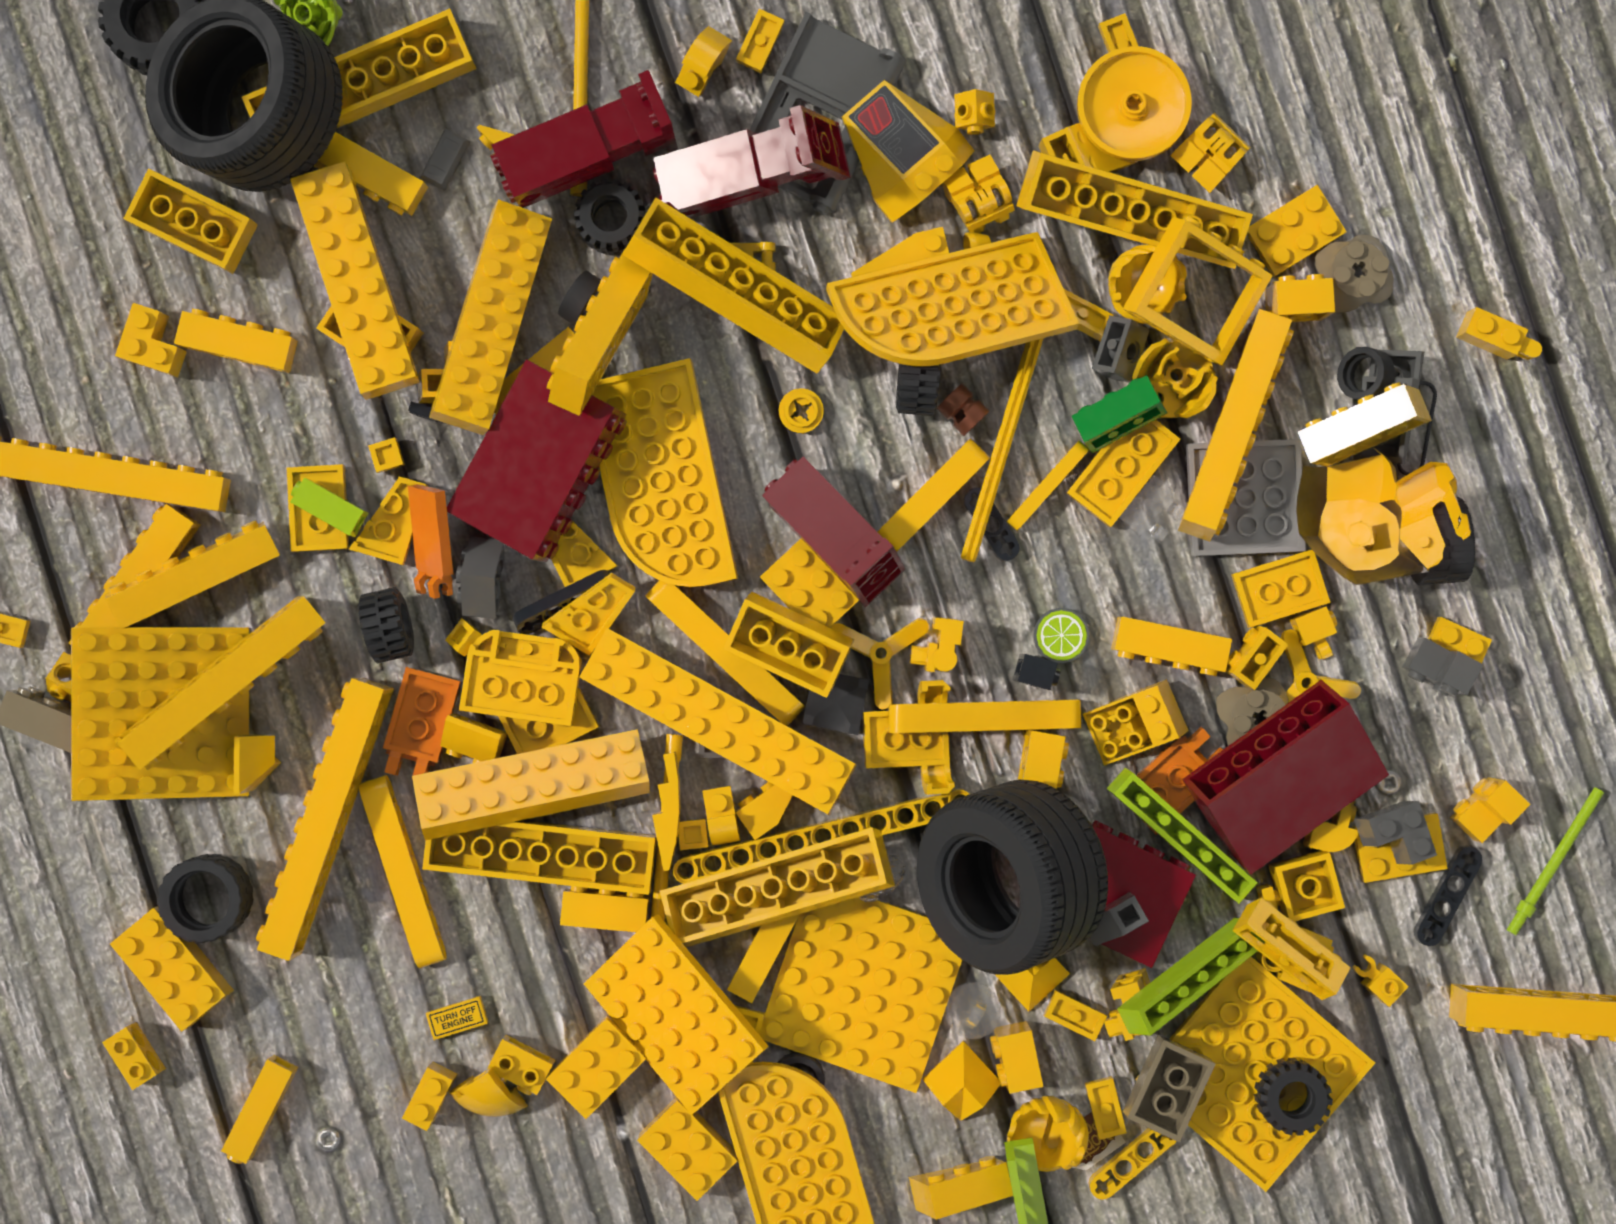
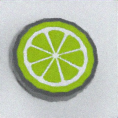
M1067 608L1051 609L1041 615L1034 625L1033 631L1035 647L1040 655L1047 660L1061 664L1072 662L1080 657L1088 646L1090 636L1088 625L1083 617L1074 610Z

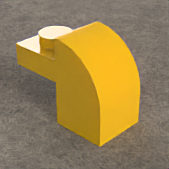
M710 26L705 28L687 51L682 61V69L675 83L700 97L713 71L722 64L732 40Z
M731 785L703 790L707 825L712 846L741 841Z
M1354 802L1333 815L1331 823L1324 822L1304 836L1303 845L1326 852H1338L1349 847L1358 836V830L1349 828V823L1354 821L1357 811Z

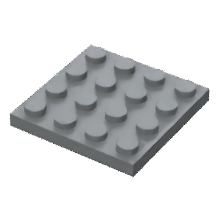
M1301 439L1254 441L1247 458H1242V460L1247 461L1244 472L1238 484L1233 483V486L1237 487L1233 502L1228 510L1224 509L1223 511L1228 514L1219 536L1214 535L1210 542L1190 535L1191 556L1306 551L1305 541L1299 535L1296 514L1297 494L1302 475ZM1209 443L1186 445L1189 498Z

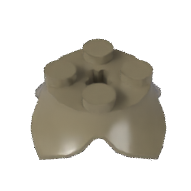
M1358 235L1350 241L1333 242L1315 254V265L1318 273L1324 274V278H1333L1335 312H1350L1365 302L1377 304L1391 296L1394 282L1393 273L1389 267V260L1384 246L1374 236ZM1352 266L1361 267L1363 275L1354 276L1355 270L1352 269Z
M1264 678L1255 690L1249 687L1229 688L1216 697L1217 713L1228 727L1226 735L1228 746L1257 726L1254 723L1256 719L1252 718L1254 712L1260 713L1262 711L1264 713L1263 716L1267 719L1288 703L1286 691L1276 679Z

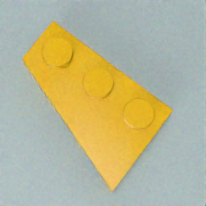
M574 521L569 531L565 535L562 534L557 543L559 544V549L554 558L551 559L565 587L597 571H610L618 567Z

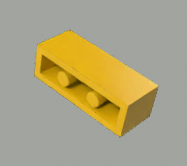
M571 886L570 889L566 888L563 891L560 925L637 932L648 921L650 896L629 892L621 894L615 893L616 891L599 889V891L587 890L588 888Z

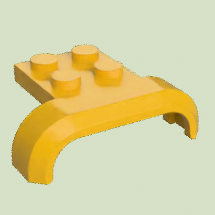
M943 680L920 681L918 704L947 703L950 686ZM889 711L862 712L865 768L920 766L922 786L926 795L948 794L955 787L950 772L948 732L889 733Z

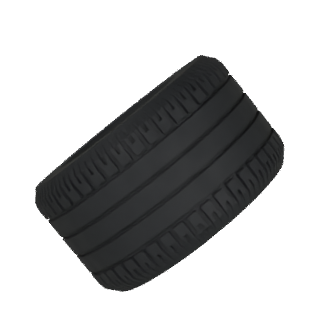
M203 0L189 8L174 21L159 41L147 73L145 101L153 133L172 157L230 187L243 191L261 192L275 190L290 184L291 178L305 174L321 158L328 148L339 123L343 103V86L336 59L325 42L315 32L263 0ZM268 64L267 88L259 107L246 123L233 131L230 122V106L238 85L251 71Z
M1013 780L957 798L944 805L932 816L920 841L917 857V882L925 913L944 944L960 959L980 971L998 975L1016 974L1070 952L1081 946L1091 937L1103 918L1108 897V871L1102 845L1093 826L1079 807L1065 794L1052 786L1033 780ZM995 847L1005 855L1017 876L1020 887L1019 908L1009 898L1000 881L995 861Z

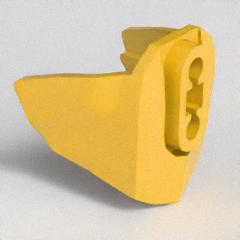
M1164 338L1160 342L1151 344L1140 357L1132 376L1134 380L1147 375L1157 393L1162 395L1161 401L1167 414L1161 416V418H1189L1207 409L1216 394V382L1218 380L1211 362L1171 338ZM1171 372H1174L1178 375L1177 381L1171 378Z

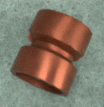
M962 383L936 409L946 419H953V426L965 436L990 411L980 400L974 401L972 399L973 393Z

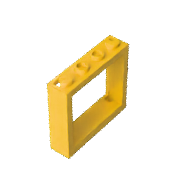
M1187 216L1184 220L1173 217L1123 309L1205 360L1222 366L1273 275L1264 270L1266 265L1254 258H1250V260L1245 258L1242 249L1232 244H1229V246L1221 242L1223 238L1210 230L1207 233L1201 230V224L1193 218ZM1187 234L1252 275L1212 346L1148 307L1150 300Z

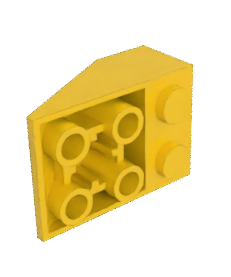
M1080 123L1042 138L1038 146L1041 153L1110 173H1115L1138 162L1116 159L1100 151L1086 137Z
M1167 679L1083 713L1104 766L1178 739L1189 731Z

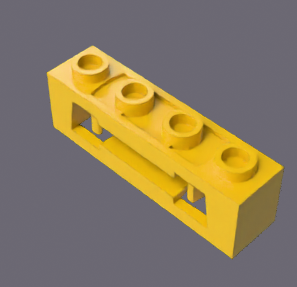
M1263 898L1247 904L1232 930L1320 1000L1338 993L1351 968L1342 961L1339 955L1330 952L1320 944L1316 937L1307 934L1298 927V924L1293 919L1284 916L1276 909L1274 904ZM1252 931L1254 934H1256L1258 937H1260V938H1261L1263 941H1265V942L1262 943V942L1259 941L1255 936H1253L1250 932ZM1301 972H1304L1308 976H1310L1313 980H1315V983H1313L1310 979L1304 976Z

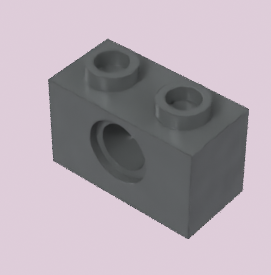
M1109 315L1092 369L1109 379L1130 383L1133 380L1134 370L1142 355L1150 330L1132 319Z

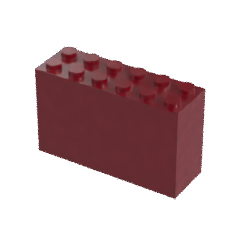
M526 359L447 506V512L528 558L547 562L548 559H553L559 549V544L557 543L562 534L565 535L571 528L573 523L571 517L576 509L579 510L585 502L586 495L584 493L589 484H594L598 478L600 463L611 454L613 449L611 443L616 434L620 435L624 430L627 414L591 395L580 416L548 402L550 390L547 389V384L553 373Z
M1320 680L1182 780L1224 848L1251 875L1326 820L1333 817L1344 807L1354 802L1372 787L1379 784V782L1389 776V773L1350 703L1323 680Z

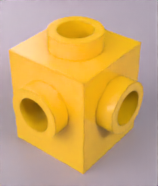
M973 89L954 94L955 128L967 130L969 135H979L984 133V129L995 127L994 93Z

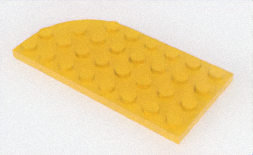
M1038 231L830 282L826 286V291L834 311L846 332L869 352L888 361L903 365L934 366L1077 330L1079 326L1078 319Z

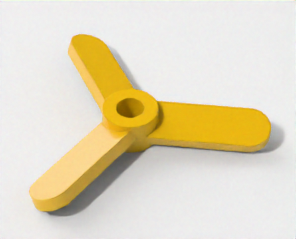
M917 618L882 642H877L843 624L836 623L832 625L831 629L855 639L851 649L871 658L873 663L875 704L880 709H888L889 704L893 702L890 659L893 655L925 635L929 630L928 622L923 618ZM878 648H883L886 651V656L882 659L876 657L875 652Z
M1292 629L1282 632L1281 639L1289 644L1285 649V653L1294 675L1293 684L1286 691L1288 703L1320 680H1323L1343 698L1355 699L1361 694V688L1357 682L1318 676L1311 673L1297 632ZM1304 678L1309 679V685L1306 687L1302 686Z

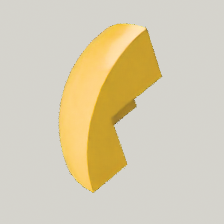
M492 1066L476 1077L472 1075L449 1091L452 1098L462 1107L483 1116H506L528 1106L515 1087L510 1091Z

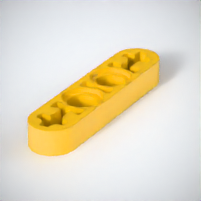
M1078 440L1006 522L1015 530H1018L1084 457L1089 448Z
M1147 1128L1091 1175L1088 1182L1091 1193L1097 1199L1104 1200L1110 1198L1177 1141L1163 1135L1158 1139L1162 1144L1158 1147L1150 1135L1154 1133L1155 1137L1158 1138L1161 1134ZM1142 1142H1149L1153 1146L1152 1153L1146 1157L1140 1156L1137 1152V1148ZM1121 1160H1127L1131 1163L1130 1171L1124 1175L1116 1172V1164ZM1111 1170L1114 1177L1119 1181L1114 1183L1113 1179L1111 1178L1106 1183V1186L1108 1188L1106 1191H1103L1102 1189H1098L1096 1191L1095 1189L1098 1187L1096 1181L1099 1179L1102 1182L1106 1181L1108 1178H1110L1107 1171Z

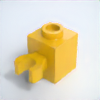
M1319 607L1289 620L1293 630L1298 634L1301 645L1306 646L1313 643L1319 660L1333 656L1332 650L1326 641V637L1337 633L1335 626L1338 623L1332 610L1328 611L1327 607Z
M1364 954L1362 957L1368 962V967L1365 970H1361L1354 965L1352 968L1356 974L1365 977L1361 984L1381 1003L1390 1007L1409 986L1389 967L1380 962L1376 965L1373 958Z

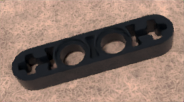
M608 570L597 571L520 609L513 616L517 631L520 634H531L541 629L542 623L575 600L574 596L583 594L611 572Z
M1461 846L1454 852L1447 865L1448 869H1445L1415 925L1414 937L1419 943L1425 946H1435L1441 941L1481 867L1482 855L1476 848ZM1472 852L1471 858L1474 859L1473 863H1467L1463 868L1464 871L1468 872L1467 876L1455 871L1456 866L1462 869L1465 863L1462 855H1469ZM1452 876H1458L1461 879L1462 885L1457 891H1451L1448 888L1447 883ZM1444 900L1448 904V912L1443 916H1438L1434 911V906L1438 901ZM1429 916L1441 921L1440 926L1434 923L1431 928L1434 936L1432 938L1427 937L1424 940L1425 935L1422 933V930L1424 928L1429 929L1433 923L1428 920Z

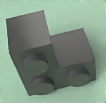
M470 536L468 547H463L461 554V564L463 565L458 566L456 572V583H461V587L458 588L457 603L462 604V616L496 619L501 600L500 577L505 561L504 543L492 538Z
M1417 638L1402 668L1409 671L1408 676L1421 683L1424 680L1432 683L1434 691L1444 696L1451 695L1456 697L1457 694L1468 695L1483 664L1459 651H1449L1427 638Z
M1402 801L1354 819L1362 845L1378 847L1390 842L1397 864L1413 865L1437 856L1419 801Z

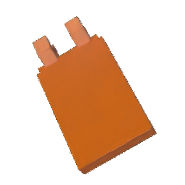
M420 484L409 485L408 496L416 568L418 569V574L414 578L416 593H427L424 584L428 579L427 586L431 598H440L439 585L441 583L443 585L442 594L446 596L453 595L451 577L453 575L445 491Z
M409 667L405 668L383 749H387L386 754H389L385 773L398 776L403 758L416 761L413 776L428 773L430 765L435 767V764L439 763L443 747L440 745L447 715L453 714L461 681Z
M1200 727L1188 739L1185 735L1182 738L1175 739L1136 776L1180 814L1195 801L1182 779L1223 749L1219 747L1206 759L1198 748L1211 736Z

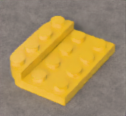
M491 630L484 633L470 645L468 650L459 711L572 726L580 671H582V660L578 650L558 638L554 639L500 630Z

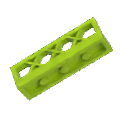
M1033 1138L1004 1142L1018 1223L1048 1224Z

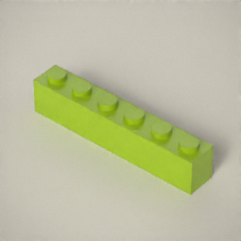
M1124 768L1106 788L1238 904L1258 883L1127 768Z
M1239 918L1230 920L1117 1008L1130 1034L1151 1036L1258 951L1232 931ZM1252 931L1250 932V933H1251L1253 936H1255L1259 941H1261L1262 943L1265 942V941H1263L1260 937H1258L1256 934H1254Z

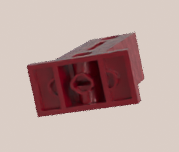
M804 456L799 461L796 459L786 467V473L781 478L772 480L765 487V493L762 497L771 509L859 599L861 604L867 607L906 568L894 546L886 538L883 539Z

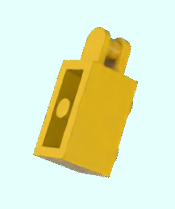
M1478 307L1466 312L1456 335V338L1506 360L1515 356L1524 360H1530L1538 357L1542 352V346L1539 342L1526 337L1529 329Z

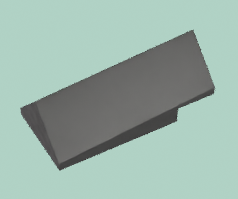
M1380 350L1392 359L1395 368L1393 384L1400 382L1401 385L1405 384L1418 389L1425 352ZM1372 358L1369 376H1363L1361 391L1368 390L1377 378L1378 368L1376 361ZM1411 430L1374 446V448L1371 447L1353 455V460L1383 454L1392 464H1405Z

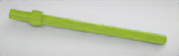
M1594 787L1527 897L1524 901L1521 900L1516 907L1517 913L1506 929L1509 933L1517 936L1526 919L1531 918L1536 910L1534 906L1604 795L1602 790Z

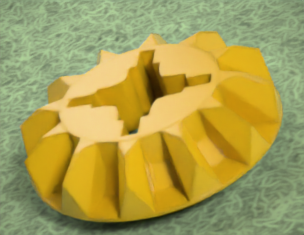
M798 388L791 390L782 398L779 405V416L783 425L790 431L803 434L814 430L822 421L824 413L823 404L819 396L813 391ZM794 401L802 407L811 404L806 411L808 421L805 418L803 419L802 416L791 418L796 412Z

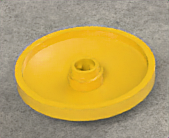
M1142 46L1123 47L1099 58L1085 74L1077 97L1078 119L1086 137L1103 153L1120 160L1142 161L1162 154L1180 138L1191 113V91L1180 67L1165 54Z

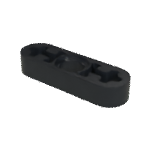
M981 488L969 490L964 497V506L972 518L976 505L972 507L969 503L972 500L971 494L975 493L976 496H979ZM993 503L990 516L997 518L1000 526L993 533L985 530L983 537L998 559L1010 561L1018 555L1020 546ZM1003 530L1007 533V535L1002 536L1005 543L1011 542L1014 546L1011 549L1012 554L1010 556L1007 553H1000L999 549L1002 548V544L999 540H996L995 543L991 540L992 537L1001 534Z

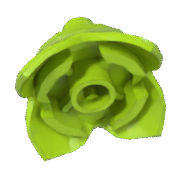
M273 0L284 14L315 32L329 46L338 25V20L343 15L342 8L337 4L336 0Z

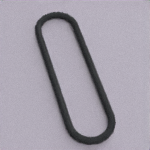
M1428 381L1419 382V386H1429L1433 392L1429 414L1432 421L1428 422L1419 468L1425 465L1437 400V390ZM1397 464L1398 470L1403 475L1407 476L1412 473L1406 472L1401 464Z

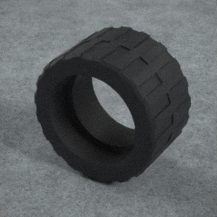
M1457 497L1461 512L1468 516L1471 529L1470 536L1464 540L1458 536L1445 502L1440 501L1432 509L1445 543L1443 558L1439 564L1430 568L1429 572L1411 575L1412 580L1417 585L1465 582L1472 575L1475 563L1474 527L1469 508L1462 498Z
M204 854L175 865L164 876V880L158 889L157 905L160 918L164 921L166 928L173 932V935L187 942H212L234 932L249 916L254 900L253 885L250 883L248 873L243 870L239 863L237 864L233 859L221 856V854ZM210 872L222 880L228 890V911L225 917L217 923L203 924L196 921L190 916L184 906L183 889L188 878L195 873Z

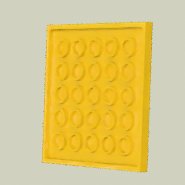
M249 627L71 628V801L249 796V792L234 794V736L249 735V691L242 696L236 694L230 698L229 701L232 704L220 714L215 712L210 714L206 718L208 723L196 733L192 730L183 736L185 741L173 751L166 749L159 755L161 761L149 770L145 767L139 770L114 741L249 635Z
M866 895L802 913L797 918L772 990L760 1036L764 1041L917 1093L962 959L944 944L927 916Z
M1253 957L1248 958L1219 981L1170 1038L1172 1041L1209 1057L1215 1063V1067L1188 1126L1265 1192H1267L1321 1127L1316 1124L1313 1126L1316 1131L1309 1133L1305 1130L1304 1135L1297 1136L1294 1132H1292V1135H1288L1282 1130L1278 1131L1259 1112L1257 1108L1258 1103L1254 1099V1094H1257V1090L1254 1087L1256 1082L1260 1083L1261 1081L1259 1077L1261 1071L1266 1073L1268 1071L1266 1066L1270 1063L1276 1065V1060L1281 1058L1285 1061H1288V1058H1295L1298 1061L1301 1059L1312 1065L1326 1078V1084L1331 1088L1332 1093H1329V1096L1333 1099L1332 1105L1327 1107L1331 1111L1330 1117L1375 1064L1371 1058ZM1303 1082L1287 1084L1279 1095L1280 1108L1285 1111H1293L1301 1107L1307 1097L1306 1085ZM1324 1115L1322 1120L1326 1122L1329 1117Z

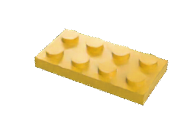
M1154 420L1100 449L1066 494L1111 528L1176 446L1180 438L1160 422Z

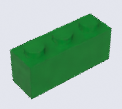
M1146 375L1132 380L1127 386L1116 392L1106 394L1102 400L1082 407L1078 413L1072 415V419L1084 443L1091 453H1094L1167 414V411L1155 387Z

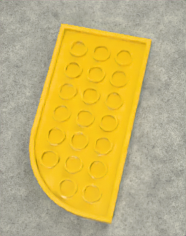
M688 358L600 379L592 395L627 414L624 430L620 435L616 434L611 443L613 445L611 454L606 460L603 459L599 465L611 524L623 551L637 567L665 583L684 587H703L737 580L736 564L692 359Z
M752 1062L718 1092L756 1224H875L844 1115L837 1101L824 1085L806 1072L786 1064Z

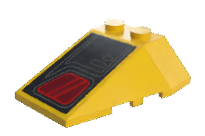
M885 80L842 116L854 151L856 150L861 162L862 172L864 176L866 175L871 188L872 198L891 223L923 201L963 166L975 151L958 128H955V126Z

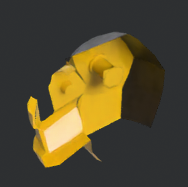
M1383 454L1329 467L1303 465L1296 507L1299 535L1317 556L1343 578L1355 585L1429 572L1430 568L1439 564L1443 558L1445 543L1432 508L1440 501L1445 502L1458 536L1462 537L1463 540L1470 536L1471 529L1468 516L1461 512L1456 497L1457 479L1447 463L1429 462L1398 481L1396 468Z

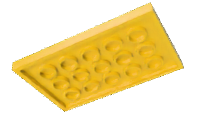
M658 914L648 920L584 983L585 987L618 1027L642 1051L646 1061L691 1115L697 1112L769 1047Z

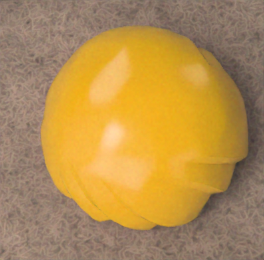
M1152 245L1135 246L1122 253L1112 264L1108 277L1109 295L1115 310L1123 317L1132 319L1140 324L1146 323L1125 311L1123 307L1157 246ZM1177 256L1174 257L1148 304L1149 308L1161 315L1164 312L1171 313L1176 302L1185 301L1186 299L1185 278L1187 277L1185 265L1177 259Z
M1042 1096L1040 1098H1032L1029 1102L1023 1103L1020 1109L1013 1114L1007 1134V1141L1033 1138L1039 1171L1050 1172L1060 1168L1069 1170L1073 1166L1077 1167L1082 1161L1088 1147L1089 1132L1083 1115L1076 1107L1055 1096Z

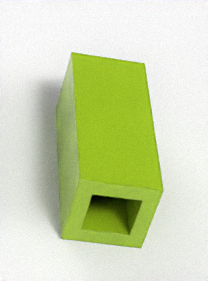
M304 478L302 482L298 481L291 492L293 498L290 502L352 537H356L369 514L367 511L307 478Z

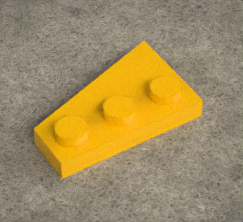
M399 476L380 503L378 510L371 520L366 523L363 528L364 530L357 540L352 543L349 550L405 565L413 538L408 486L415 484L428 485Z
M610 573L543 622L542 628L590 656L606 628H610L634 594L635 586Z

